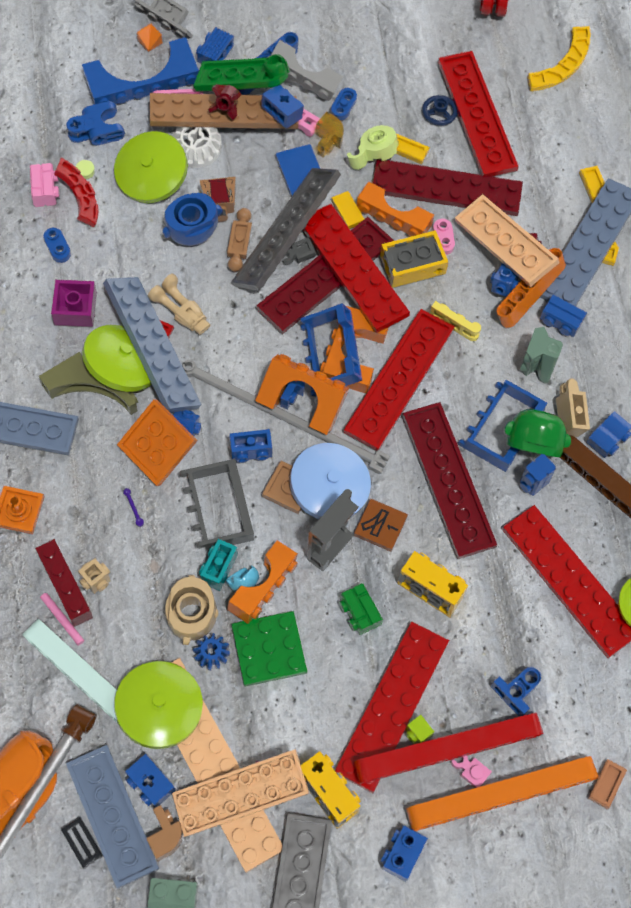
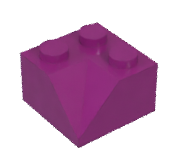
M55 279L51 311L54 325L94 326L97 298L95 281Z

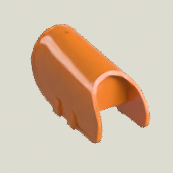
M19 731L0 750V835L27 792L39 779L44 765L53 753L51 742L32 731ZM57 773L54 774L22 827L27 822L30 824L36 818L35 814L53 793L57 782Z

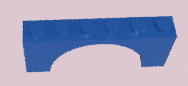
M187 38L169 41L170 58L167 65L154 77L142 81L119 79L107 72L100 60L82 64L83 74L93 103L99 104L112 101L115 104H121L126 101L149 96L150 93L157 90H174L179 87L193 85L199 69Z

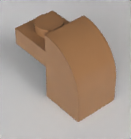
M161 805L153 810L163 830L146 838L158 862L170 856L179 848L183 836L180 822L178 821L171 825L170 823L174 820L169 810H163Z

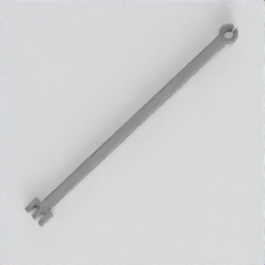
M186 360L183 362L182 366L188 377L198 378L328 443H335L349 448L362 460L370 463L368 469L377 474L382 473L383 469L380 467L384 468L387 464L385 461L390 459L388 454L380 450L373 454L330 432L328 435L309 427L310 422L277 406L271 409L256 402L257 396L198 368L194 361ZM191 365L192 367L187 369L185 366Z

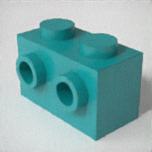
M218 539L215 546L212 545L206 564L203 563L200 568V578L206 581L211 588L221 591L238 556V548Z

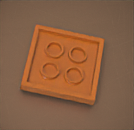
M153 399L117 445L156 486H160L198 440L158 400Z

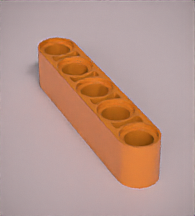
M559 248L549 249L559 259L558 265L531 287L521 280L498 306L496 312L503 327L511 328L516 325L565 269L566 263Z

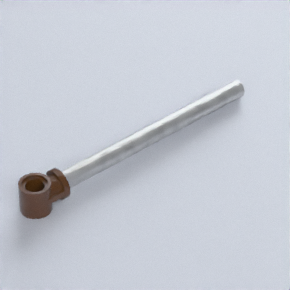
M78 704L70 711L66 721L68 725L61 730L64 734L44 765L39 779L27 792L0 835V860L75 742L80 743L82 734H87L93 727L97 715Z

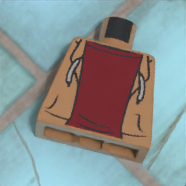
M235 177L200 180V192L210 196L215 204L219 205L223 210L222 214L218 216V221H226L228 219L227 213L235 211Z

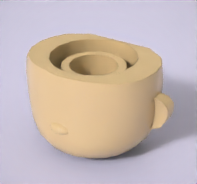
M188 575V577L178 580L171 588L165 606L168 625L174 635L183 640V645H189L190 641L203 638L214 627L219 614L214 595L208 583L200 578H196L195 575ZM187 605H197L201 609L197 615L191 617L185 616L182 613V609Z

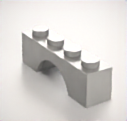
M279 40L271 55L280 54L285 58L290 69L287 79L299 83L304 89L311 90L318 94L320 98L330 101L343 76L328 67L320 72L305 70L296 59V49Z

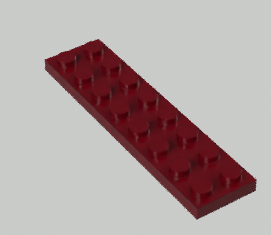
M377 159L373 184L385 189V196L467 208L481 195H484L505 214L511 216H518L523 181L492 176L483 177V175L390 160L382 161V159Z
M366 217L351 229L373 261L380 256L382 244L394 241L369 217ZM319 255L257 304L256 309L278 331L284 334L301 318L305 317L342 287V284L322 256Z
M441 402L404 412L402 415L457 558L461 559L496 548L497 542Z

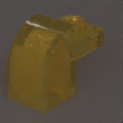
M326 112L316 123V135L322 138L318 143L317 154L323 158L328 152L330 153L333 150L334 146L340 149L343 143V124L329 112Z

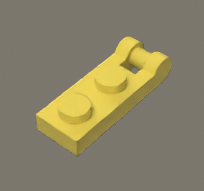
M437 301L434 302L431 306L430 314L455 326L454 331L468 340H478L481 331V325L478 322L471 323L463 315L450 310L445 304H440Z

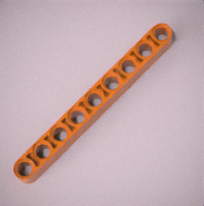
M587 756L408 807L406 811L412 830L418 831L598 779L599 776L592 756Z

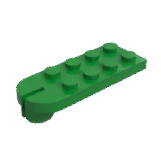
M273 54L267 58L202 61L193 86L195 91H213L212 88L216 84L230 85L239 90L270 88L282 84L287 79L290 69L287 61L280 54Z

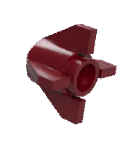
M214 85L212 90L217 96L216 102L209 107L208 111L211 113L218 108L222 111L228 110V115L234 120L237 117V100L241 93L230 85Z

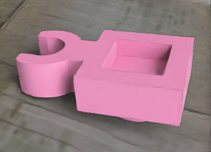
M467 756L461 757L463 759L462 763H457L454 759L452 760L451 765L456 769L464 770L461 777L474 788L481 787L492 772L476 758L470 762Z

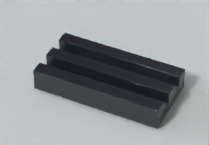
M81 817L61 829L83 869L103 857ZM76 825H80L96 855L92 856L76 829ZM71 829L73 831L82 849L87 855L88 860L84 861L76 845L71 839L69 833L67 832L68 830Z

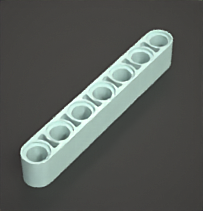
M37 619L22 634L25 639L118 724L114 706L117 690L41 620Z

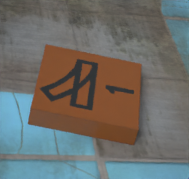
M370 499L354 536L392 552L408 514Z

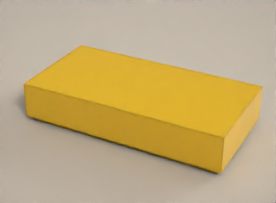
M396 133L399 142L396 154L422 165L430 147Z
M598 166L580 169L579 172L592 203L605 184Z
M349 191L331 197L334 207L349 229L354 228L364 220Z

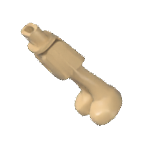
M173 273L169 274L164 279L162 288L159 285L153 287L148 293V298L152 302L161 303L175 314V321L189 328L191 331L195 330L199 335L203 334L209 329L211 324L206 320L207 317L203 314L195 301H189L179 292L177 288L178 277ZM165 292L169 294L171 297H173L181 305V307L177 306L174 302H172L166 296Z

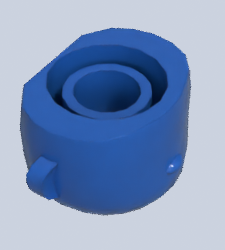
M204 193L183 195L174 200L165 210V227L162 232L165 238L171 237L172 240L180 245L191 246L201 244L214 233L218 226V216L222 214L223 210L219 205L215 204L210 196Z

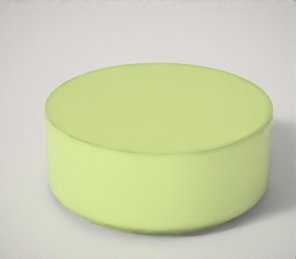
M82 160L76 165V168L81 171L80 174L85 179L91 178L95 173L94 165L89 160Z

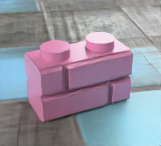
M51 163L30 166L31 195L35 207L56 205V198L60 197L59 187L55 186V182H58V177L54 175L55 170Z

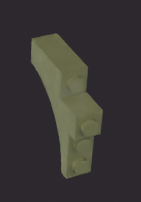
M80 352L39 375L41 385L51 399L72 392H93L115 400L130 415L138 411L136 405L138 400L132 392L129 394L126 391L110 388L99 382L87 370Z

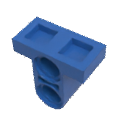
M529 667L520 673L510 684H507L499 676L492 683L491 688L518 717H521L530 709L523 700L540 683L541 673L536 668ZM525 676H532L535 683H528ZM510 690H517L520 697H513L510 694Z

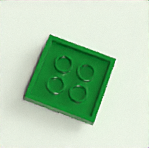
M294 611L252 619L249 624L244 621L232 624L244 687L307 674Z

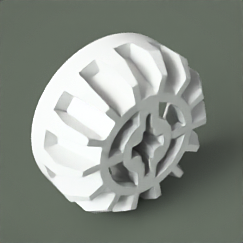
M176 127V132L172 133V136L181 144L186 153L188 167H206L215 162L221 153V135L218 133L217 127ZM203 130L207 131L209 138L204 137ZM183 137H188V145L184 142Z

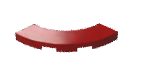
M61 157L54 175L62 179L75 194L78 202L77 219L94 227L99 213L95 191L90 182L86 181L80 174L81 171Z

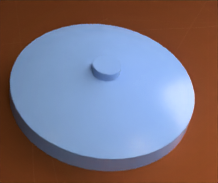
M320 443L304 450L294 462L290 472V489L301 509L317 519L324 515L344 490L350 489L352 491L351 501L359 506L352 515L354 516L361 510L369 497L371 480L365 463L355 452L339 444Z

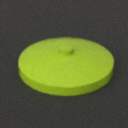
M159 131L144 132L131 138L120 149L114 164V176L120 189L126 196L141 203H155L173 195L184 182L188 170L187 156L181 144L173 136Z
M101 326L94 329L87 336L82 348L83 362L90 374L99 382L110 388L126 392L140 391L152 385L124 326Z
M148 662L134 668L121 681L115 695V716L123 733L136 744L151 749L170 748L186 740L199 724L203 709L202 693L194 677L184 668L170 662Z

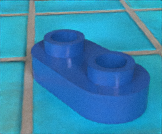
M344 88L339 92L331 106V115L334 119L344 120L349 116L357 101V93L354 89Z
M58 228L47 229L43 237L53 260L58 263L68 261L71 252L63 233Z

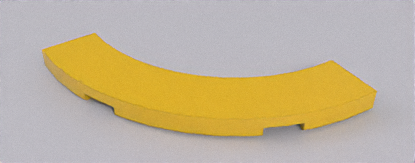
M590 26L572 27L570 50L556 66L528 73L527 78L530 91H539L556 86L570 78L580 68L586 58L590 45Z

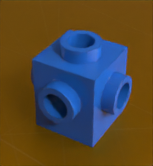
M501 264L497 273L494 272L491 276V292L507 297L518 285L519 277L506 265Z
M190 410L174 412L173 416L193 436L199 435L201 423H199L200 415H196Z

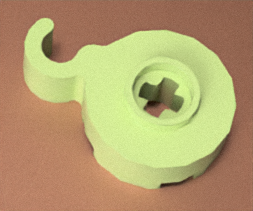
M380 125L364 132L360 138L359 154L354 156L350 152L347 153L351 168L361 169L366 166L368 161H373V159L385 161L393 157L397 153L399 145L395 130L389 126Z

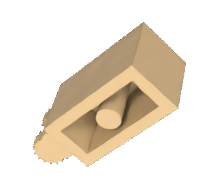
M570 378L566 383L560 385V396L556 398L558 417L565 424L567 434L579 437L590 430L586 392L579 391L577 381Z

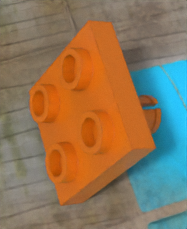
M3 486L0 495V528L33 534L44 501V494Z

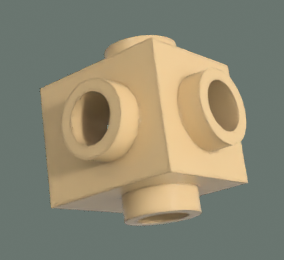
M95 558L84 564L78 571L81 578L79 582L86 591L90 589L95 594L97 591H103L109 585V569L104 563L100 564Z

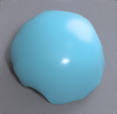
M251 565L250 570L242 568L226 579L227 584L234 592L240 586L255 587L259 579V573L254 566Z

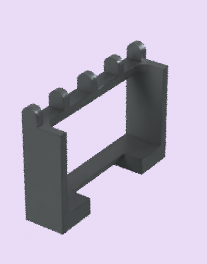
M235 459L179 472L180 477L188 476L191 485L183 488L185 494H193L195 505L189 506L188 512L197 511L200 524L193 525L192 529L193 531L201 530L204 540L196 543L198 549L205 547V551H210L212 545L215 546L218 539L232 545L254 541V532ZM229 472L243 532L208 540L194 479Z
M350 489L343 491L309 531L307 560L322 572L354 536L346 526L348 519L359 506L351 501L352 491Z

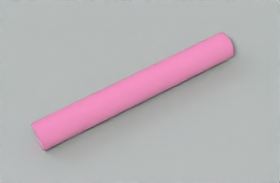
M48 593L41 595V600L78 646L81 645L85 640Z

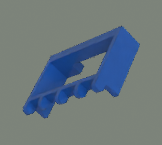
M341 303L301 318L303 324L300 326L301 330H307L308 338L303 340L304 346H310L311 356L305 358L306 363H312L313 371L316 372L320 371L314 327L338 319V323L343 327L347 357L344 358L346 373L329 379L340 380L345 383V386L362 381V374L351 310ZM314 389L310 391L311 396H317Z
M505 380L504 384L501 382L495 384V387L500 390L496 398L488 395L486 400L491 403L486 413L481 410L477 412V416L482 419L477 428L469 425L467 431L472 434L467 441L460 439L458 442L459 446L504 472L508 470L520 449L510 447L506 455L502 457L474 441L504 393L534 410L545 411L547 402L508 380Z

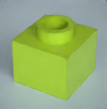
M419 715L410 722L405 729L407 731L406 736L413 744L426 742L435 732L422 715Z

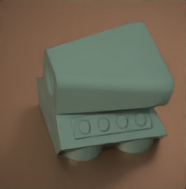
M545 326L535 328L520 368L522 373L527 376L537 370L540 381L548 383L559 358L563 343L550 338Z

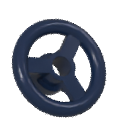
M444 95L431 96L426 99L422 106L424 118L429 123L437 126L452 123L458 114L454 101ZM434 101L433 108L427 110L428 105ZM448 104L452 107V115L447 111ZM431 115L443 116L446 120H436Z

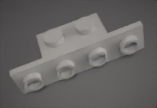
M134 0L136 2L134 5L142 11L144 9L148 10V14L157 20L159 17L163 20L161 23L170 29L173 26L176 28V33L182 37L187 35L192 39L193 35L187 29L180 26L189 13L186 8L173 0H154L151 6L142 0Z

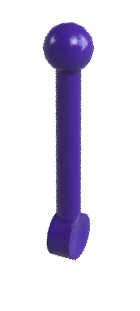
M125 488L123 494L128 498L136 518V525L142 527L144 520L140 518L130 495L131 490Z

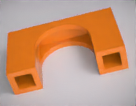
M346 306L351 310L355 338H364L384 344L389 327L376 333L359 309ZM340 324L338 329L334 328L331 337L334 340L333 344L328 345L326 351L327 361H323L320 372L325 373L327 378L346 373L344 362L346 357L341 350L345 344L343 327ZM360 365L362 381L346 387L367 394L373 378L374 368Z
M277 354L271 360L255 401L274 409L279 404L285 387L289 382H306L315 390L318 398V405L309 427L328 435L335 424L350 388L346 387L345 383L340 380L327 378V375L323 372L310 370L309 366L304 363L297 364L291 361V358L287 355Z

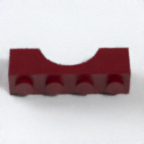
M55 539L36 547L37 554L73 626L76 627L92 619V613Z

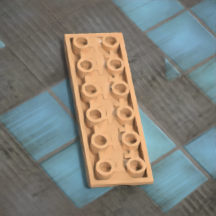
M296 749L173 792L172 795L183 835L187 837L309 794Z

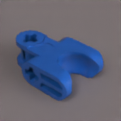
M107 101L90 105L82 110L81 116L70 118L66 123L68 138L75 143L91 140L93 145H102L123 139L125 130L122 125L118 123H104L107 119L113 118L116 115L117 107L115 103Z

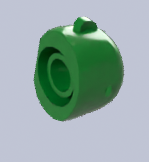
M534 409L522 410L504 427V432L507 434L506 444L524 451L559 458L564 448H568L571 445V437L567 434L565 424L561 418L544 411Z

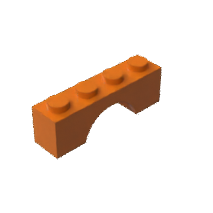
M369 181L357 198V207L362 213L369 214L378 221L385 222L394 229L408 234L410 237L427 233L433 224L434 214L418 206L409 211H398L390 207L384 197L385 189Z
M277 540L266 553L264 559V566L269 574L268 579L256 587L240 586L229 600L227 610L247 624H249L252 618L257 619L262 611L261 607L263 604H268L273 598V591L276 587L281 588L286 580L285 576L287 573H292L298 564L296 562L298 553Z

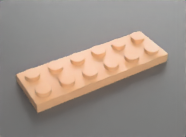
M481 195L455 217L456 223L529 287L559 264V259L484 195Z

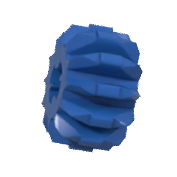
M214 633L211 634V639H208L207 635L203 637L204 642L197 640L196 644L198 647L193 648V652L197 654L194 657L195 661H201V668L208 664V670L210 671L212 670V665L220 669L219 662L226 664L227 659L225 657L230 656V651L226 650L229 644L227 642L222 643V636L216 640ZM209 649H213V651L215 650V654H214V655H210V653L208 654V650H209Z

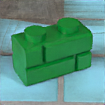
M363 583L341 594L339 606L343 613H348L350 617L348 621L353 631L357 630L358 634L362 635L382 625L383 619Z

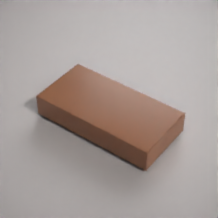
M607 759L588 799L608 810L627 769Z

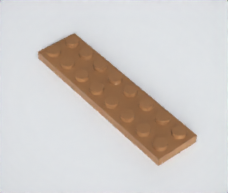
M150 93V126L286 129L261 107L262 95H241L237 100V117L232 120L227 113L228 110L222 111L218 108L211 113L208 111L209 107L216 102L217 96L215 94ZM298 122L287 129H298Z

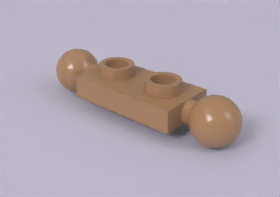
M247 208L238 210V221L233 220L227 257H231L228 260V267L234 272L242 268L243 262L241 258H247L252 223L249 222L252 215Z

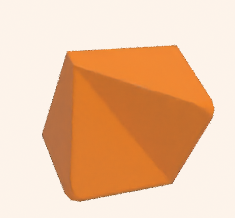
M151 23L137 32L138 42L148 52L163 43L161 33Z

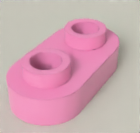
M438 219L434 223L433 231L436 230L444 252L448 255L453 252L455 246L452 224L447 219Z

